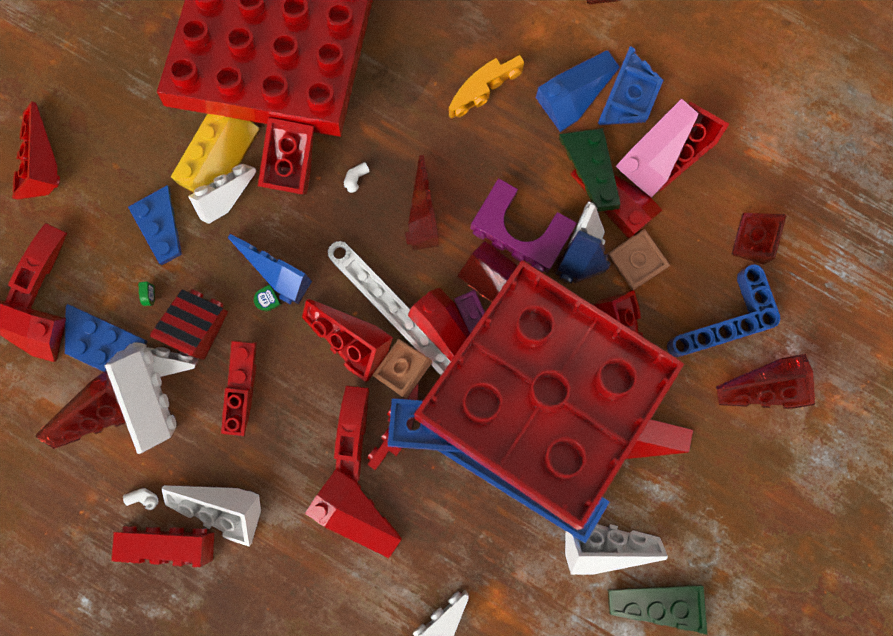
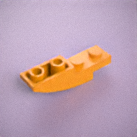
M519 55L502 65L495 58L477 70L467 79L453 98L449 106L450 118L455 116L461 117L469 111L468 109L484 105L489 99L490 88L492 90L502 85L503 81L509 78L512 80L521 75L524 66L522 57Z

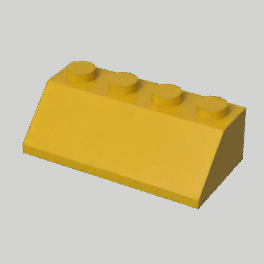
M207 114L171 178L177 184L192 192L200 186H207L213 183L214 178L224 174L227 175L233 171L232 169L235 166L240 165L260 128L247 120Z

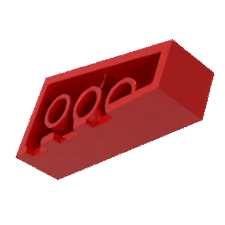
M123 526L122 530L113 533L112 562L144 563L145 560H149L150 564L160 565L167 564L171 560L173 561L172 566L192 564V567H202L213 561L215 532H207V528H193V532L184 531V527H170L169 531H160L161 527L149 526L146 527V530H137V526Z

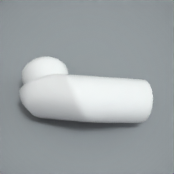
M365 162L347 172L344 187L347 188L348 192L353 193L359 189L357 184L358 178L370 172Z
M146 488L123 495L124 503L127 506L140 502L146 506L145 509L152 510L158 504L157 495Z

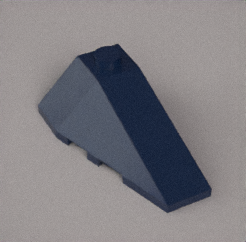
M579 230L566 249L555 273L559 276V279L571 284L572 282L578 283L605 273L611 264L607 261L608 256L603 254L605 248L602 240Z

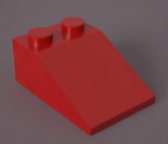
M268 118L258 181L259 187L302 195L307 194L311 174L314 126Z

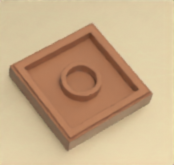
M645 229L607 254L631 290H635L670 266Z
M398 338L372 376L407 399L433 361Z

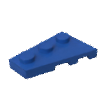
M168 185L128 207L160 265H164L182 255L178 230L174 220V207L170 197L171 190Z

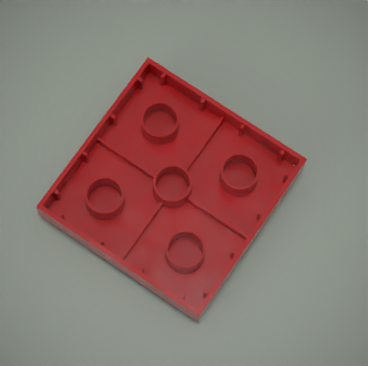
M185 0L159 82L157 94L166 107L267 124L268 118L314 126V132L341 137L373 0Z
M521 260L416 410L414 417L418 422L566 523L580 530L583 529L683 368L684 363Z

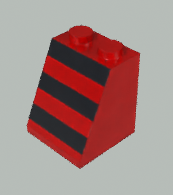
M182 289L154 327L150 337L190 356L205 360L229 311L223 309L224 304L211 298L210 302L202 299L204 294L191 289L190 292Z

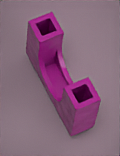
M498 178L471 223L470 229L473 230L472 233L480 239H489L492 241V245L499 250H508L516 260H525L538 271L548 273L577 223L557 212L546 232L537 240L522 242L514 239L504 226V215L516 197L518 189Z

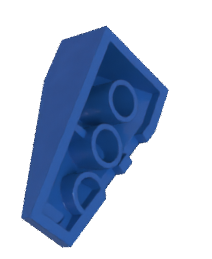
M606 50L555 76L538 87L536 99L558 130L562 132L582 117L586 109L593 103L620 67L609 51Z
M232 234L228 236L229 240L273 289L280 294L279 299L290 305L292 301L297 304L300 303L312 282L304 272L280 259L277 261V259L264 251H257L256 247Z

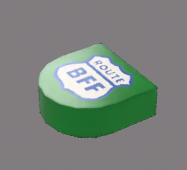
M147 281L139 282V299L143 306H153L155 302V285Z
M270 284L258 290L254 295V304L261 311L267 312L281 306Z

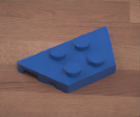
M631 46L628 49L600 116L599 125L646 122L661 88L663 79L656 72L652 71L651 66L645 60L642 61L636 55V50Z
M67 304L65 354L107 373L105 365L117 352L125 350L132 343L147 344L148 342L72 305Z

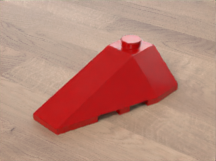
M440 287L424 295L412 306L407 314L450 361L470 335L456 304Z
M0 300V336L31 356L56 362L66 318Z
M336 468L318 492L305 514L323 527L390 558L402 538L389 521L377 511L373 501L365 496L358 482Z

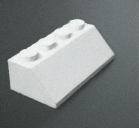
M146 345L119 351L105 365L137 454L143 453L171 438L176 428L175 417L170 415L168 410V397L162 393L160 387V375L158 372L155 373L152 365L154 364L151 351H147Z

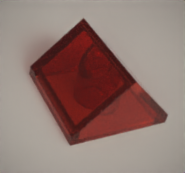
M742 213L731 254L762 265L774 260L787 216L785 214Z
M484 241L471 254L459 272L458 277L490 302H493L517 268V265Z

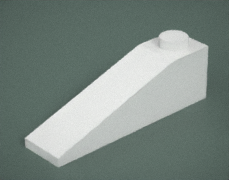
M588 201L570 243L580 230L602 240L603 245L605 244L606 240L602 239L605 231L597 209L592 202Z
M163 486L162 493L166 506L188 518L193 516L199 518L204 523V527L208 529L212 526L223 532L222 536L228 540L246 546L251 545L261 513L259 494L239 488Z
M597 524L586 543L566 531L565 556L571 574H598L662 561L668 558L660 537L634 530L630 533L618 530V526L612 524L609 527Z

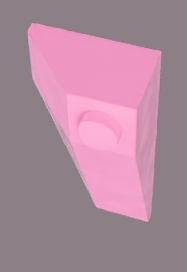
M681 99L627 153L616 167L652 198L668 181L684 143L698 117V113Z

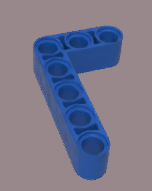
M754 264L744 268L737 275V282L749 314L678 335L669 340L667 344L668 352L674 357H681L776 327L780 322V314L764 270L759 265ZM747 272H751L754 275V281L748 279ZM755 293L760 294L762 297L761 303L756 301ZM763 314L769 317L768 325L762 319ZM741 321H745L748 324L747 331L741 328ZM720 327L727 331L726 338L719 334ZM698 334L704 335L706 339L704 345L698 342ZM677 340L683 342V352L677 350Z

